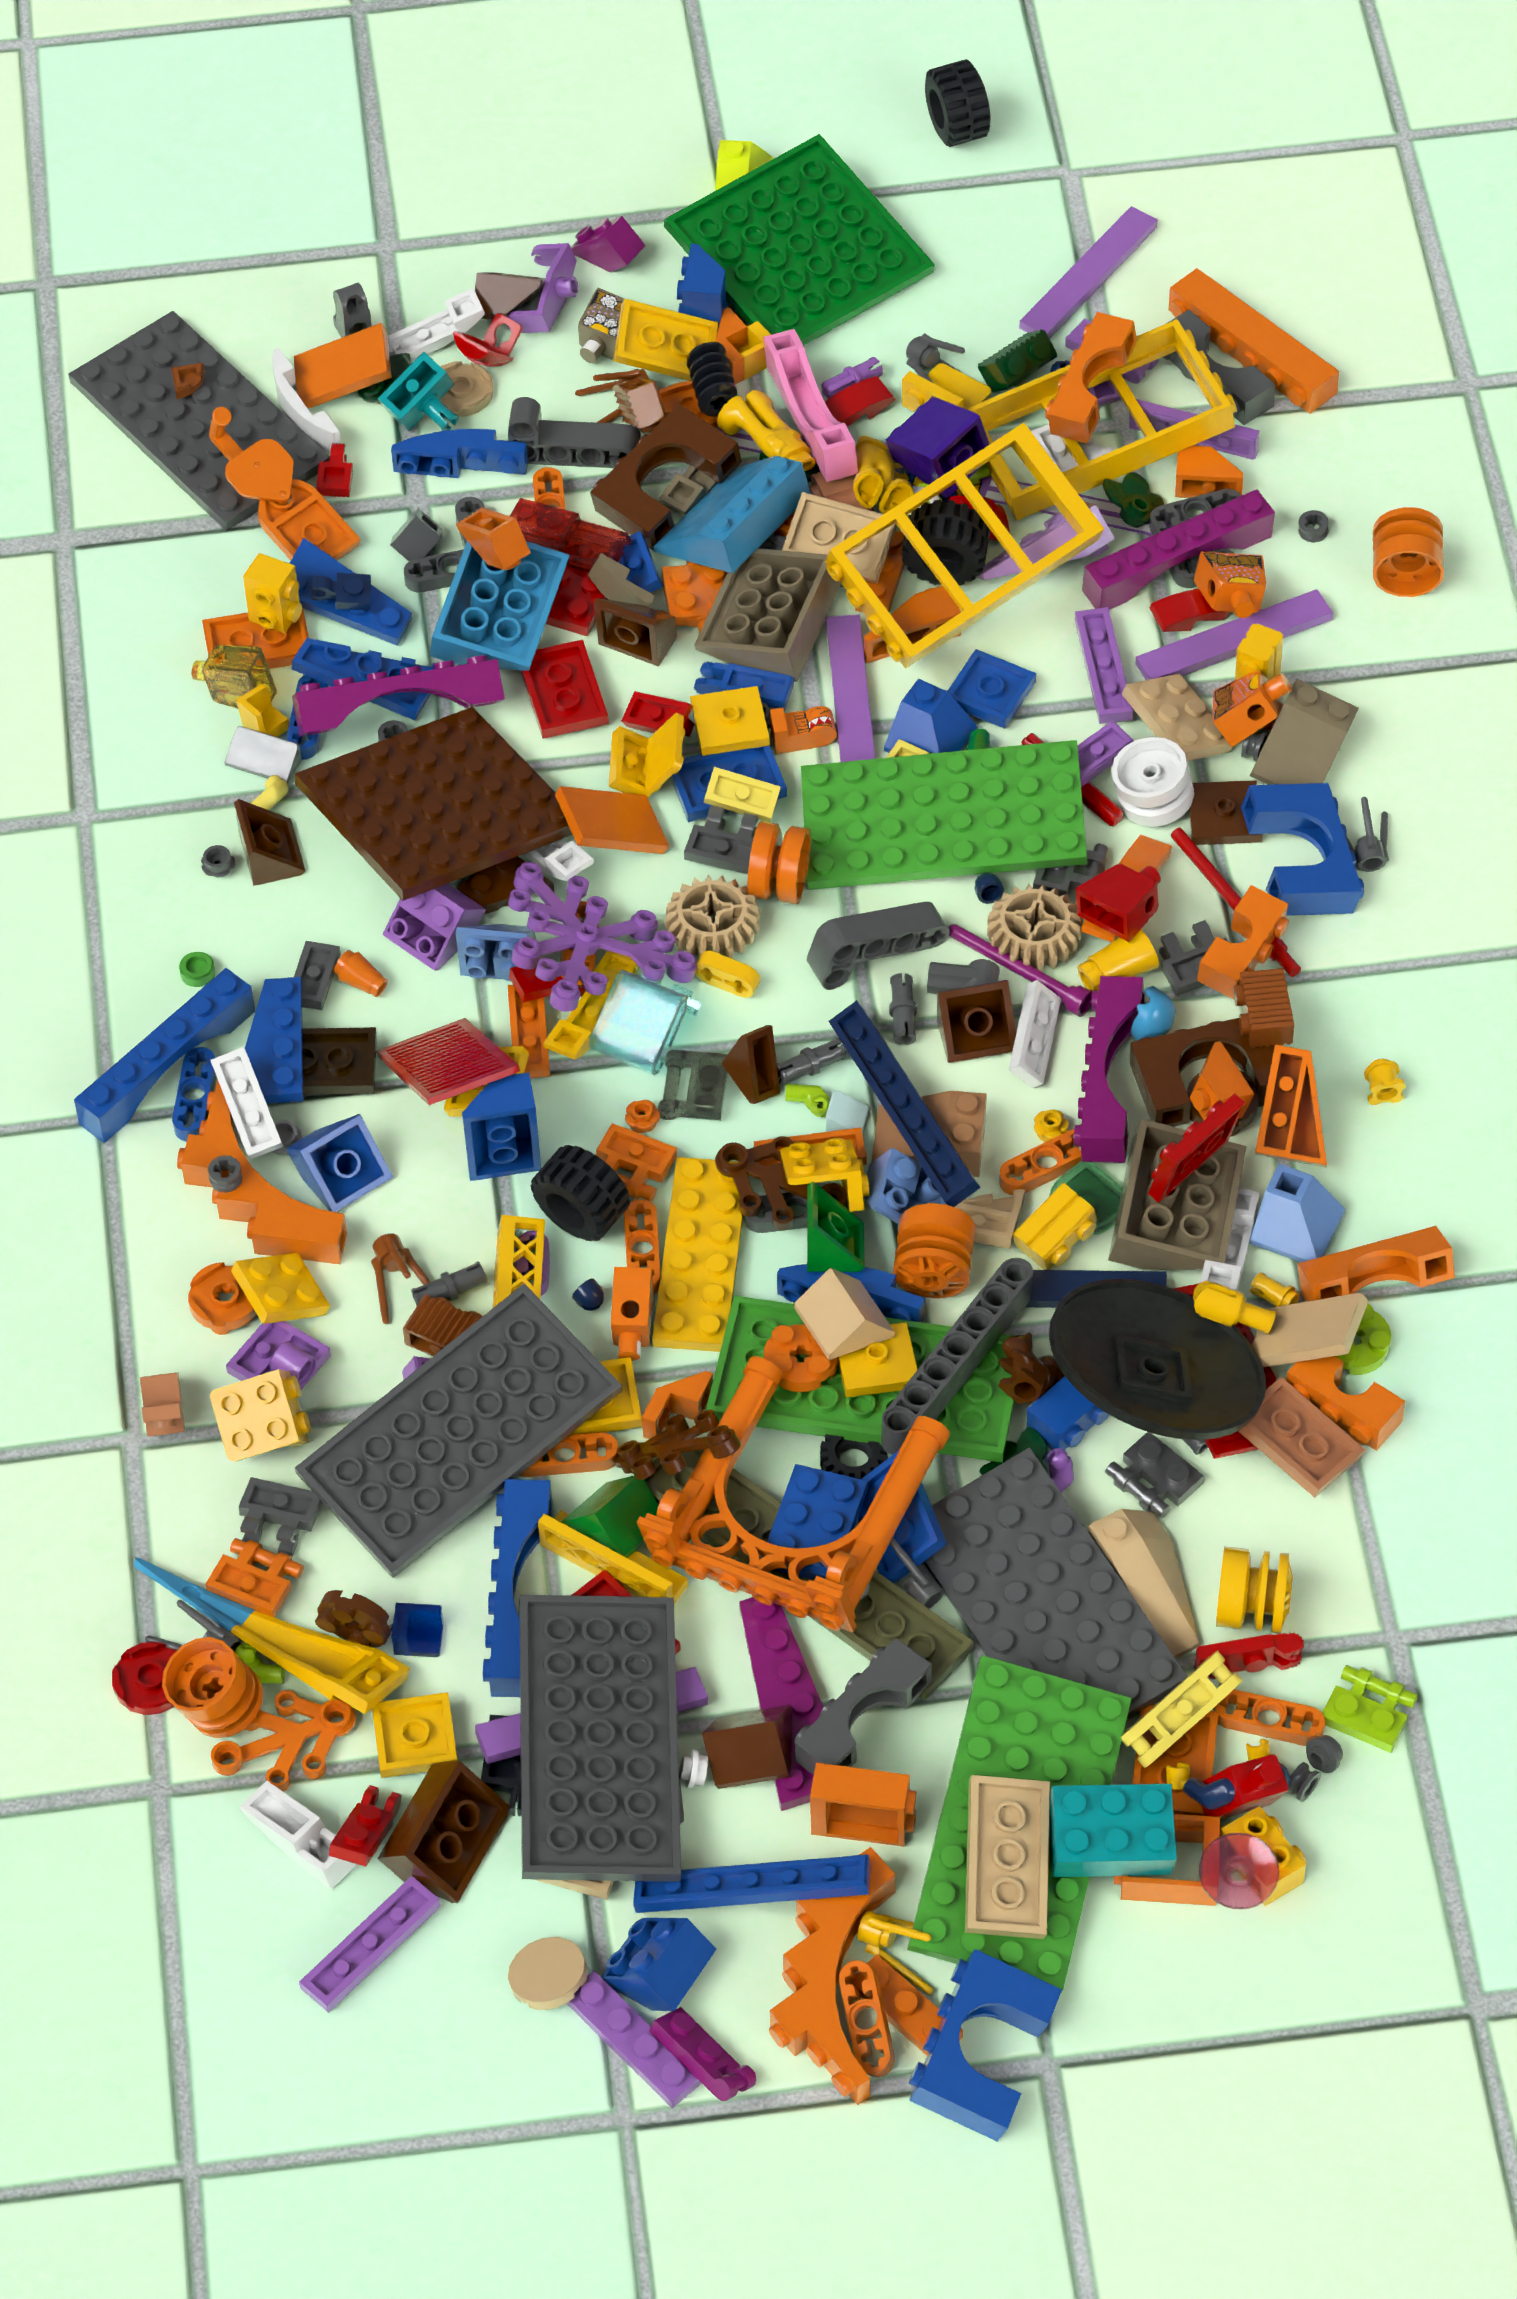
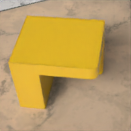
M758 321L747 326L748 345L737 350L744 357L745 380L767 368L763 337L771 334Z
M260 684L236 700L243 727L275 737L288 731V718L272 706L268 688L264 684Z

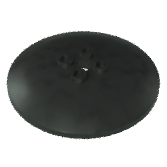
M1098 1280L1079 1286L1063 1297L1050 1321L1049 1342L1051 1351L1067 1380L1095 1406L1135 1428L1177 1439L1206 1440L1230 1435L1245 1427L1255 1417L1265 1397L1266 1377L1259 1356L1247 1338L1234 1325L1228 1327L1200 1316L1195 1311L1193 1297L1178 1290L1141 1280Z

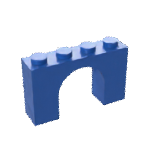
M1329 783L1249 785L1241 806L1249 834L1284 833L1296 835L1312 843L1323 858V862L1315 865L1274 866L1266 886V892L1288 903L1286 916L1353 914L1359 899L1363 898L1364 883L1361 878H1358L1355 868V854L1349 849L1346 826L1341 824L1338 815V801L1336 797L1332 796Z
M974 1949L967 1961L959 1959L952 1973L950 1981L955 1982L956 1985L952 1995L946 1993L939 2005L936 2015L942 2017L938 2029L931 2028L925 2040L923 2050L927 2051L928 2054L924 2064L918 2062L912 2072L908 2084L914 2086L909 2101L998 2142L1009 2127L1022 2093L980 2074L970 2066L960 2047L959 2033L961 2025L973 2018L991 2017L1038 2038L1051 2020L1062 1989Z

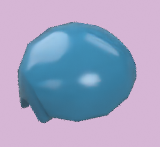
M1154 986L1145 989V994L1149 997L1150 1001L1147 1004L1137 1005L1138 1015L1131 1028V1035L1135 1041L1144 1037L1152 1038L1165 1035L1174 1024L1176 1009L1172 1000Z

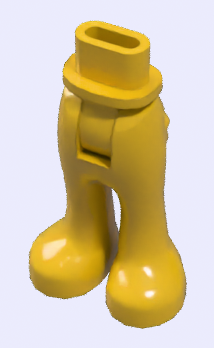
M752 390L747 394L745 401L741 396H735L719 412L717 425L724 433L731 436L744 429L768 458L779 456L802 462L804 471L810 470L815 466L816 460L811 456V449L801 439L800 433L791 429L774 410L773 401L764 392Z
M868 436L859 437L855 446L858 473L853 482L855 497L865 508H872L879 499V511L885 514L914 495L913 487L906 479H895L894 461L888 447L883 442Z

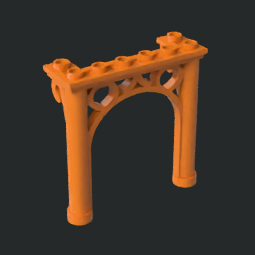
M752 1356L743 1370L744 1378L717 1427L727 1425L729 1429H733L741 1443L740 1448L730 1456L721 1459H715L709 1448L704 1449L682 1491L673 1488L668 1489L661 1498L657 1515L647 1513L645 1518L640 1516L636 1523L648 1547L651 1558L659 1565L668 1568L672 1565L677 1566L696 1579L704 1580L708 1578L714 1580L730 1592L737 1593L740 1590L751 1594L755 1600L762 1604L772 1605V1603L785 1607L788 1612L797 1617L805 1618L810 1616L818 1619L821 1624L831 1630L839 1631L844 1629L854 1633L857 1627L854 1621L856 1618L854 1610L938 1450H942L950 1437V1431L935 1419L918 1416L861 1522L842 1538L811 1548H788L765 1542L750 1534L736 1521L728 1508L726 1495L727 1483L732 1469L783 1377V1372L777 1365L765 1358ZM715 1495L720 1513L703 1517ZM727 1527L731 1533L730 1540L721 1547H712L701 1542L702 1535L709 1529ZM740 1542L742 1543L741 1549L743 1553L750 1558L749 1565L731 1559L739 1550ZM821 1562L827 1568L826 1579L816 1576L814 1581L809 1579L807 1582L798 1578L801 1569L807 1565ZM790 1563L788 1568L790 1580L768 1573L773 1569H787V1565Z

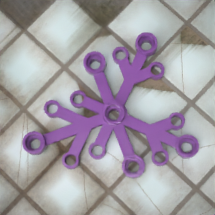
M525 862L517 868L513 882L516 889L510 893L508 906L518 912H529L527 927L530 930L545 932L559 937L540 942L530 937H523L519 942L515 943L511 960L514 965L522 969L536 968V976L543 981H553L556 977L564 976L562 980H559L552 987L549 1002L555 1009L570 1012L577 1008L580 998V991L577 985L578 980L584 984V989L592 995H602L605 993L608 982L607 977L598 972H591L584 964L587 955L595 954L599 948L629 956L641 968L644 977L652 981L662 980L666 967L667 976L673 981L688 983L694 979L697 968L695 957L686 951H678L673 956L664 954L673 950L676 938L669 931H657L658 921L655 914L651 911L639 910L629 921L597 928L600 919L604 918L607 912L608 902L606 899L599 896L588 898L585 909L587 915L584 923L575 916L581 898L587 895L589 881L586 878L573 876L568 880L566 889L568 895L565 903H563L543 881L544 875L539 865L533 862ZM536 893L545 904L532 901L530 894ZM550 919L563 922L564 925H563V924H560V923H556V922L550 921ZM630 935L632 938L644 942L633 945L612 938ZM570 948L573 950L571 959L557 963L549 958L540 959L541 955Z

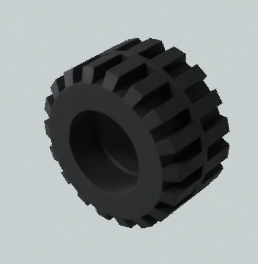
M965 59L929 69L925 79L926 103L934 129L943 143L948 147L987 137L990 130V107L983 81L974 65Z
M934 500L933 503L926 502L921 505V508L912 511L911 515L908 516L909 520L959 586L964 585L965 581L972 582L976 579V576H980L983 572V567H985L990 529L975 509H970L969 505L964 503L957 504L952 500H948V502ZM904 535L901 555L903 556V564L908 566L907 570L911 574H917V578L922 581H930L929 583L933 585L941 584Z
M565 1145L558 1148L531 1180L532 1184L530 1187L533 1197L545 1215L567 1233L585 1241H599L603 1238L630 1205L629 1192L618 1174L601 1158L578 1146Z

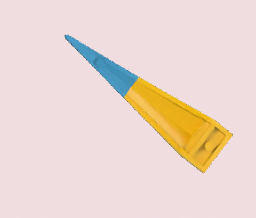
M135 1557L133 1565L135 1568L331 1701L341 1699L352 1708L366 1714L408 1678L410 1668L380 1649L322 1634L258 1612L203 1589L141 1558Z

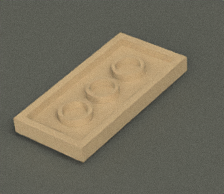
M971 1775L968 1795L965 1933L1044 1939L1047 1935L1050 1781Z

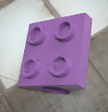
M285 1321L261 1324L226 1364L228 1374L240 1381L278 1369L290 1371L291 1376L294 1375L297 1378L300 1390H302L330 1358L331 1352L330 1347Z

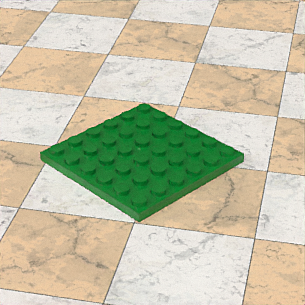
M820 134L664 219V228L688 255L691 244H698L725 270L726 300L748 325L758 321L771 335L795 329L803 346L934 272L935 267L931 259Z

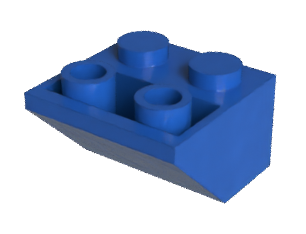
M691 244L689 257L683 256L681 274L684 276V280H678L677 300H682V303H679L678 312L718 322L719 328L723 310L727 308L725 270L698 244Z
M641 1918L631 1926L628 1931V1938L621 1948L608 1959L607 1968L601 1975V1978L613 1990L651 2011H675L717 1949L688 1918Z

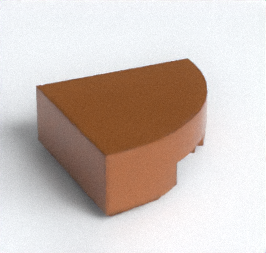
M203 362L171 368L177 399L191 395L202 385L205 377Z

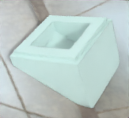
M833 1090L826 1114V1132L861 1127L863 1134L869 1106L840 1091Z

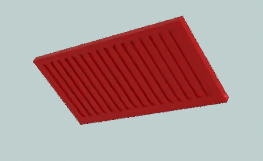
M466 1018L376 1050L378 1058L428 1105L520 1072L519 1065Z

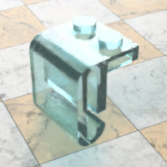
M621 970L615 978L595 1025L589 1047L594 1051L655 1076L664 1065V1062L659 1060L664 1046L671 1048L685 1013L696 1016L701 1003L691 998L693 991L673 984L672 989L660 985L662 980L652 981L644 977L643 971L641 976H638L626 970Z

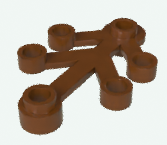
M779 1136L770 1143L749 1149L736 1142L727 1143L722 1146L715 1157L716 1168L722 1175L733 1179L740 1196V1212L744 1216L754 1217L761 1211V1198L752 1191L747 1176L749 1175L760 1180L773 1210V1226L782 1231L790 1229L794 1224V1211L787 1206L781 1189L807 1199L808 1184H788L782 1162L770 1166L757 1162L770 1157L782 1161L781 1153L776 1148L780 1146L789 1147L793 1144L792 1140L785 1136ZM731 1160H736L739 1163L731 1164L728 1162ZM828 1183L821 1187L846 1207L847 1193L841 1185ZM749 1201L756 1203L753 1207H747L744 1204ZM780 1215H786L789 1217V1219L782 1221L779 1220L777 1217Z
M709 1409L694 1417L695 1426L689 1428L682 1414L669 1418L664 1423L665 1431L645 1442L631 1440L622 1444L617 1449L618 1455L613 1461L616 1467L622 1468L625 1474L633 1473L637 1480H642L651 1476L656 1471L651 1458L657 1457L665 1473L672 1475L686 1467V1462L681 1453L709 1448L715 1459H721L735 1453L740 1448L741 1443L733 1429H729L727 1425L717 1427L719 1420L714 1410ZM709 1432L706 1437L695 1438L703 1433Z

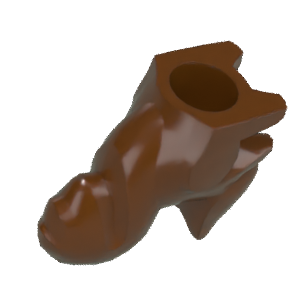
M1031 1333L1011 1336L1003 1341L1002 1348L1006 1358H1001L999 1364L1012 1376L1011 1378L1001 1379L998 1387L1018 1404L1036 1401L1065 1376L1056 1363L1054 1356L1045 1355L1038 1358L1032 1352Z

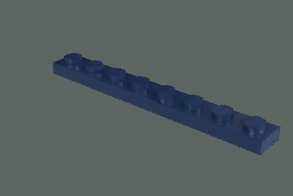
M856 1000L830 1019L828 1022L944 1202L949 1206L955 1207L981 1187L862 1005Z

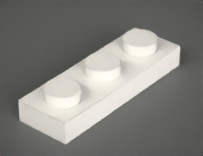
M1038 980L1027 984L1008 1069L1032 1088L1044 1083L1061 998Z
M242 1047L211 1059L210 1061L249 1160L282 1148L283 1144L245 1048Z

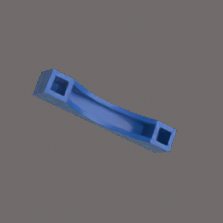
M227 968L221 971L74 1099L79 1125L101 1142H107L131 1120L149 1090L178 1059L206 1040L233 1032L255 1012L251 985Z
M505 1479L504 1494H497L496 1515L502 1516L501 1526L494 1527L493 1543L494 1549H499V1558L492 1559L491 1582L497 1583L496 1592H489L488 1614L494 1615L493 1625H486L485 1646L486 1648H491L490 1659L483 1660L482 1672L483 1682H489L491 1697L520 1698L519 1616L514 1597L518 1577L525 1561L540 1542L538 1521L543 1514L551 1517L552 1492L550 1480Z

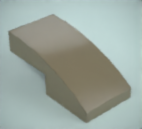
M690 465L683 476L679 473L675 475L660 495L659 501L686 515L718 482Z
M602 553L588 573L593 584L608 600L650 607L655 597L650 592L626 580L631 569Z

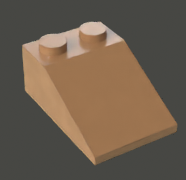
M950 1090L922 1096L972 1175L979 1178L986 1125L987 1093ZM879 1105L871 1163L891 1148L919 1162L884 1107Z

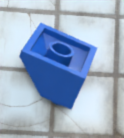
M918 678L899 705L884 745V751L890 753L899 739L929 752V754L963 751L969 743L970 733L978 729V726L948 691Z
M361 1114L317 1129L286 1148L302 1180L325 1207L332 1212L339 1211L393 1178Z

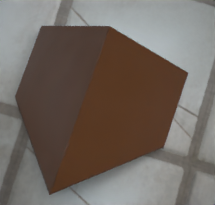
M765 1025L741 1035L721 1064L749 1103L757 1104L780 1094L773 1026Z

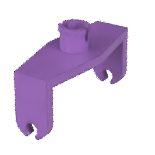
M569 243L539 244L534 246L531 252V256L536 255L534 262L541 266H550L546 274L537 310L512 311L507 315V317L522 325L523 330L521 333L550 332L566 303L567 297L577 296L578 281L573 276L577 260Z

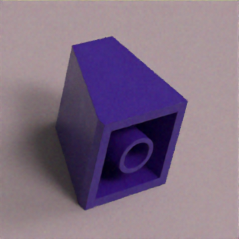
M934 396L925 404L919 406L912 416L901 426L895 428L890 436L885 439L893 460L928 485L990 445L978 414ZM977 468L976 470H974L973 472H971L970 474H968V475H967L968 479H969L979 468ZM953 484L941 492L940 495L947 499L958 489V486Z

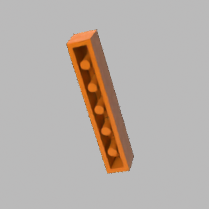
M1198 268L1170 287L1168 310L1175 318L1187 310L1192 311L1210 327V341L1218 346L1223 353L1229 354L1240 362L1243 367L1255 366L1275 384V389L1289 398L1294 405L1300 406L1311 414L1337 394L1339 370Z

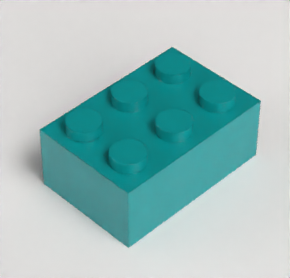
M1171 1784L1052 1786L1049 1799L1052 1877L1172 1874L1177 1857Z

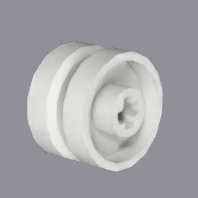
M1161 737L1142 738L1123 747L1114 758L1111 768L1114 786L1120 807L1130 821L1140 826L1149 827L1167 825L1182 817L1191 807L1195 795L1185 753L1177 743Z

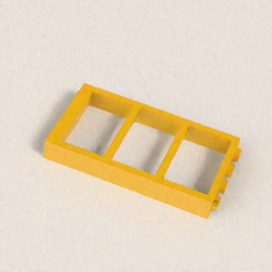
M1178 319L1136 336L1137 342L1125 367L1107 369L1096 375L1089 383L1087 389L1110 380L1143 433L1144 438L1089 461L1076 440L1060 437L1075 463L1078 464V466L1062 472L1078 494L1102 485L1105 478L1116 479L1235 428L1233 413L1237 412V408L1232 396L1224 394L1217 372H1210L1209 362L1205 353L1202 350L1197 351L1195 339L1189 329L1184 330ZM1176 351L1212 409L1156 432L1123 379L1122 374ZM1070 365L967 408V410L980 416L989 444L993 443V440L988 431L1042 408L1046 412L1049 401L1054 400L1058 393V384L1061 376L1067 374ZM1001 454L986 463L992 480L1016 521L1055 505L1039 483L1022 490Z
M1023 422L830 549L825 562L826 569L832 579L840 581L847 590L846 595L850 603L855 608H860L867 617L866 622L870 630L877 636L880 634L886 642V648L891 658L895 662L900 661L903 667L907 669L1097 542L1104 531V527ZM1009 447L1013 448L1078 534L1034 564H1032L967 477L968 474ZM953 484L958 486L1022 571L975 604L970 601L906 516ZM894 523H896L962 611L915 644L911 643L846 556Z

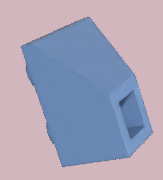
M508 924L457 927L456 941L460 975L476 979H504L511 982L509 978L510 968L516 967L511 960L514 945L523 937H530L536 940L535 932L527 926Z
M891 1148L869 1164L867 1171L869 1196H864V1198L873 1210L899 1224V1219L905 1210L915 1205L927 1203L946 1204L921 1164L898 1150Z
M1278 1164L1264 1193L1249 1244L1299 1262L1322 1257L1325 1255L1341 1222L1345 1208L1313 1175Z

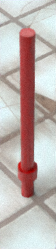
M1176 828L1171 833V838L1234 911L1242 898L1184 830ZM1275 937L1271 943L1273 948L1269 958L1272 961H1277L1290 977L1298 975L1301 967L1287 952L1288 946L1282 939Z

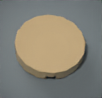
M454 361L441 366L451 378L454 386L440 401L458 417L470 416L479 413L489 405L493 397V382L485 368L472 362L471 365L462 364V361Z
M560 1937L541 1938L527 1944L515 1955L509 1965L508 1981L515 1998L520 2003L522 2001L528 2004L529 2008L535 2010L555 2009L569 2003L575 1997L574 1993L581 1986L582 1988L586 1983L588 1966L581 1949L571 1940Z

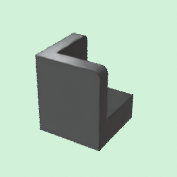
M418 508L393 535L390 546L408 561L423 558L442 538L444 529Z

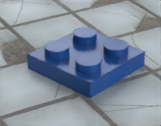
M975 649L947 691L967 714L1005 729L1036 683V673Z

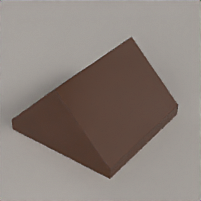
M237 799L234 802L238 832L253 886L301 876L306 872L291 818Z
M1008 980L937 992V1024L948 1063L1013 1051L1016 1029Z
M790 1705L717 1717L702 1732L714 1783L718 1789L791 1777L792 1707Z

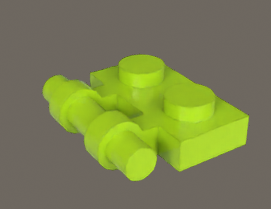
M1345 1665L1341 1679L1354 1685L1351 1691L1338 1685L1335 1686L1322 1711L1325 1718V1726L1392 1753L1407 1723L1408 1716L1397 1711L1396 1708L1400 1703L1413 1709L1418 1694L1406 1690L1404 1684L1395 1680L1389 1683L1373 1676V1671L1364 1667L1358 1670ZM1366 1690L1385 1697L1384 1703L1380 1704L1364 1697Z

